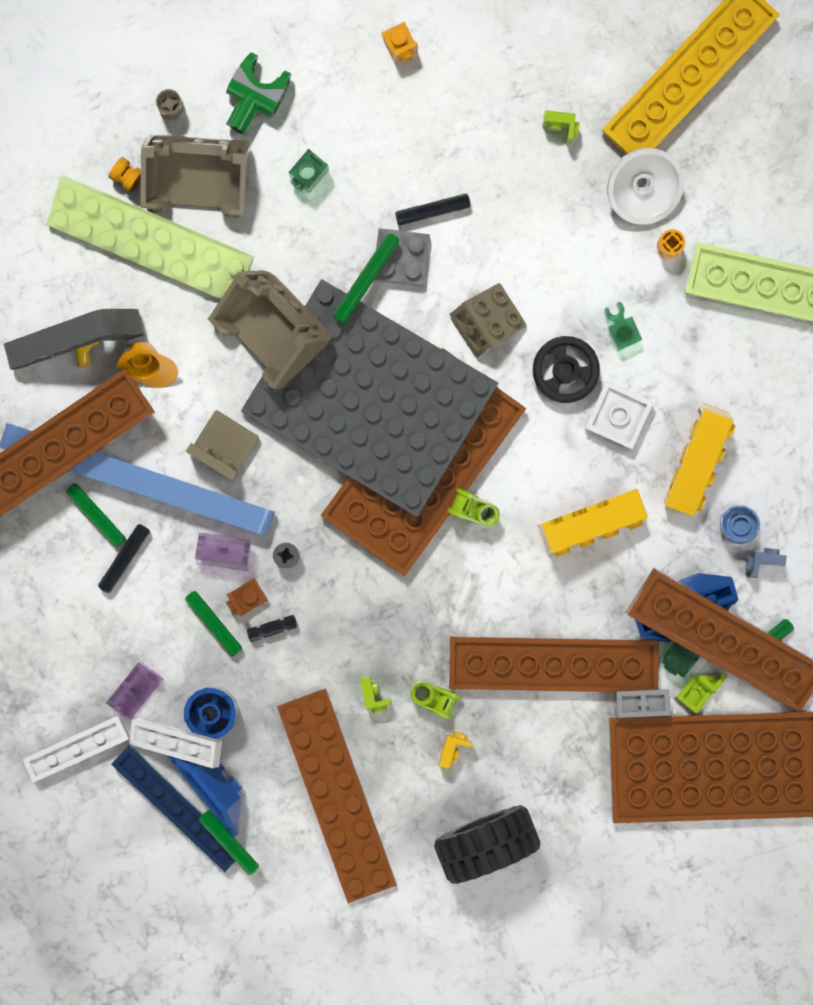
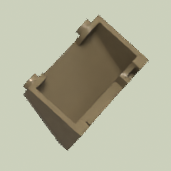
M172 135L148 136L141 146L140 208H147L149 212L158 213L162 212L163 208H167L169 204L220 208V212L225 213V217L239 218L246 211L250 143L240 140Z
M265 270L238 272L208 318L217 333L222 336L237 335L266 366L262 372L264 382L274 390L285 387L326 347L332 337L326 327L275 275Z

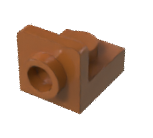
M255 578L226 594L229 598L226 604L233 615L238 613L240 617L268 600Z

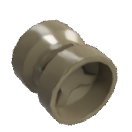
M165 89L157 95L156 106L162 117L167 120H176L181 117L184 112V104L180 95L175 90Z

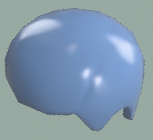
M745 505L731 506L721 515L720 530L725 539L731 543L745 544L757 536L760 530V519L753 509Z

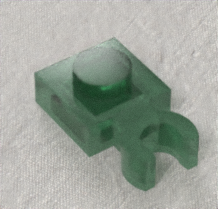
M618 302L616 304L619 309L617 315L611 314L608 307L604 309V315L614 324L607 329L617 351H620L643 339L632 316L627 319L624 318V305Z

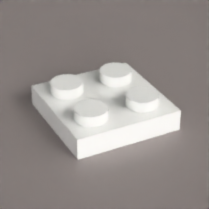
M606 381L584 429L632 450L654 402Z

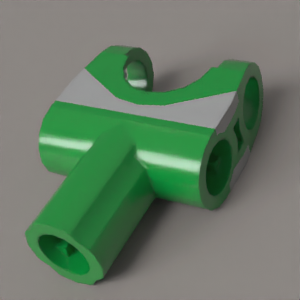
M250 52L239 65L226 90V94L238 100L226 125L243 135L247 134L259 111L271 118L274 117L284 100L292 73L284 70L280 77H277L271 83L264 84L258 82L254 78V67L257 63L258 55Z

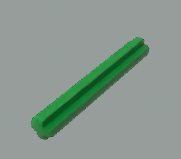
M392 233L386 234L334 312L333 317L343 324L346 323L399 244L397 236Z

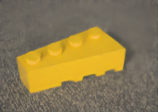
M700 402L698 410L701 411V416L691 426L689 435L691 441L682 450L679 460L681 466L675 469L664 499L665 506L695 517L697 510L702 511L706 501V497L703 496L706 487L711 488L716 473L713 472L716 462L721 463L725 455L726 449L723 448L726 438L731 439L736 427L735 424H732L734 420L730 412L704 402Z
M638 489L541 523L538 527L548 554L555 553V556L558 557L571 552L569 549L571 546L579 544L580 548L595 543L593 538L603 535L604 539L618 535V529L628 526L629 530L643 526L642 520L647 519L648 515Z

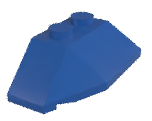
M697 573L678 581L727 610L739 600L732 577ZM635 619L641 638H650L667 643L673 641Z
M167 756L234 838L239 833L241 824L243 793L240 790L243 787L234 776L230 778L225 773L226 766L221 759L219 767L210 768Z

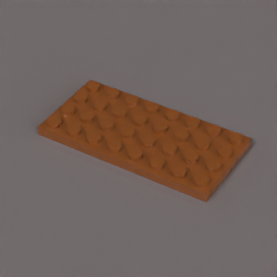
M497 387L418 518L351 477L346 479L320 516L405 577L450 515L447 509L454 502L457 495L456 488L459 487L466 491L469 489L527 408Z
M813 711L609 718L612 823L813 817Z

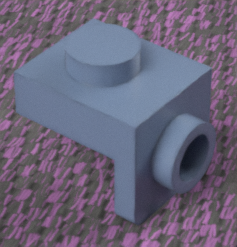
M764 548V553L751 552V557L747 556L745 571L749 572V578H758L760 563L786 566L787 555H780L779 549Z

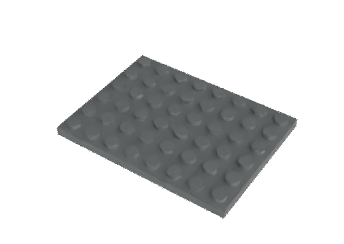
M321 279L305 307L331 333V340L282 389L274 390L265 384L262 376L241 409V412L418 518L497 389L499 382L362 302L358 303L346 323H340L333 317V314L347 293Z

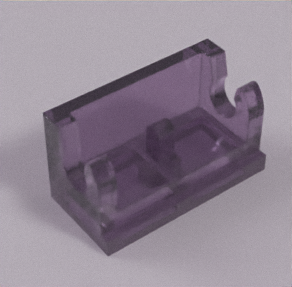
M199 532L195 554L196 563L248 571L251 540Z
M140 661L108 699L106 704L124 718L131 720L164 678L143 661Z

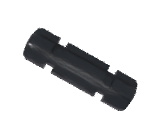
M294 615L284 617L283 620L277 619L261 624L258 628L257 626L247 629L249 641L254 642L260 640L261 637L267 638L282 633L286 629L288 631L298 627L297 620Z

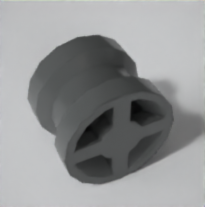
M281 543L273 551V560L281 568L294 567L300 558L298 548L291 543Z

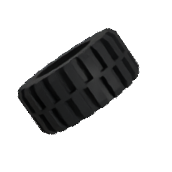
M518 805L489 814L442 835L435 840L434 848L446 879L452 884H459L491 874L527 858L540 849L541 841L528 809L523 805Z

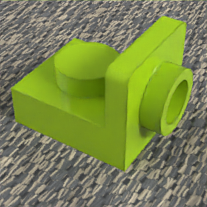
M545 110L542 126H548V130L563 131V128H567L566 143L571 144L573 137L578 138L580 122L575 121L576 114Z
M370 675L359 677L366 709H372V713L388 710L387 705L392 704L391 698L375 701L374 696L379 695L376 680L371 681Z

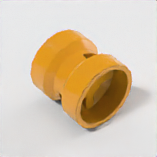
M121 157L112 167L108 177L115 183L120 182L123 184V188L131 193L141 182V169L139 167L134 168L129 160Z
M675 229L665 231L657 241L656 247L659 255L666 259L677 257L685 247V237L683 234Z

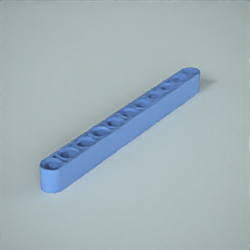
M6 423L0 441V448L7 449L32 431ZM95 453L70 470L71 472L264 536L268 535L275 514L274 511L100 453Z

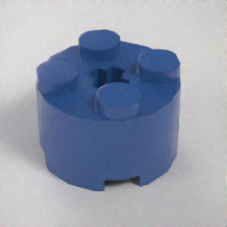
M207 686L196 691L188 698L184 707V721L190 731L214 739L225 736L234 727L238 719L236 699L228 690L219 686ZM210 706L214 707V711L218 713L213 719H209V714L205 713V709H209Z

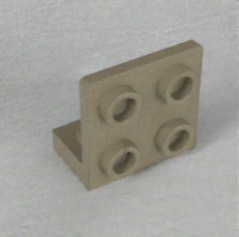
M500 283L463 302L449 314L476 357L483 355L497 343L527 326Z
M215 410L194 444L190 443L185 452L233 481L259 440V436L220 411Z

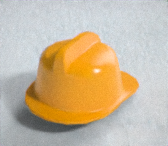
M147 342L127 344L124 354L117 362L119 372L126 368L135 381L152 387L168 386L178 376V368L174 361L159 354L155 347Z

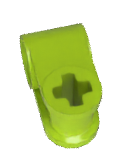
M459 487L456 488L457 495L452 506L447 509L448 513L486 527L494 526L499 521L500 510L497 506ZM488 508L487 514L481 518L482 511Z
M424 680L416 681L410 687V696L416 704L429 709V711L445 719H452L451 712L456 701L461 699L460 695ZM419 686H426L429 689V695L425 699H417L415 697V690Z

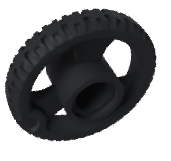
M560 336L549 340L538 350L533 361L532 372L535 384L544 396L559 403H573L582 400L593 391L599 379L600 364L595 351L588 343L573 336ZM570 345L580 349L587 356L590 364L584 367L580 366L576 358L566 354L567 346ZM550 352L556 357L557 361L552 368L553 377L549 380H544L542 376V363L547 353ZM562 363H568L572 366L573 374L571 376H563L560 373L559 366ZM576 377L586 382V385L578 392L572 394L559 393L561 384L571 383Z

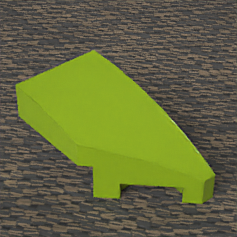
M726 674L692 677L674 699L695 715L709 697L719 689L728 676Z

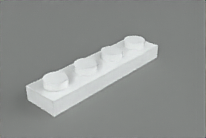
M118 715L22 760L34 783L130 738Z
M142 718L132 719L130 745L210 768L219 767L221 740Z

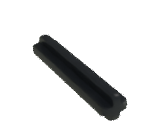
M464 193L396 211L395 217L398 225H404L469 208L471 202L469 195Z
M137 524L99 582V589L106 593L112 591L150 533L146 526Z

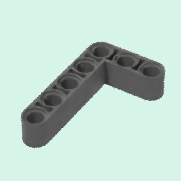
M100 309L6 342L3 345L10 370H16L99 341L130 340L141 337L145 333L138 309Z

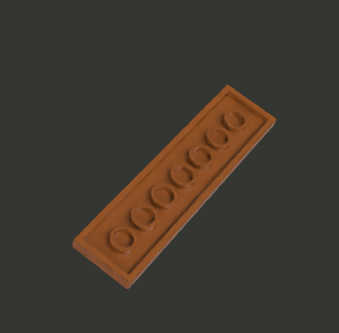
M126 368L0 453V518L155 413V410Z
M656 568L652 569L626 610L627 615L798 712H801L813 694V658Z
M450 636L449 689L581 692L658 690L659 641Z
M324 688L278 705L277 709L347 903L397 886L327 689Z

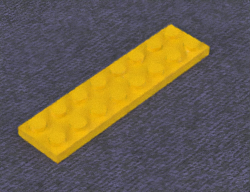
M723 0L605 125L601 132L626 155L641 148H656L776 21L780 14L765 0Z

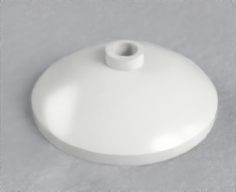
M656 148L637 149L622 157L612 169L607 183V195L613 210L622 219L639 225L655 223L668 216L678 205L684 190V177L679 164L670 154ZM640 178H644V182L638 185L637 181Z

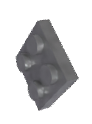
M379 228L376 249L387 233L397 236L399 244L374 281L424 287L430 234Z

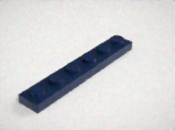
M129 745L111 765L213 862L226 872L235 860L200 823L199 817L203 813L132 745Z

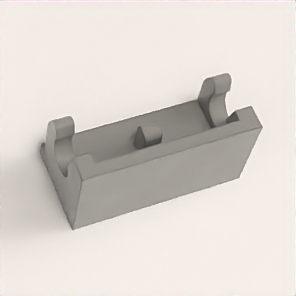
M669 689L617 691L614 695L616 700V718L671 716Z

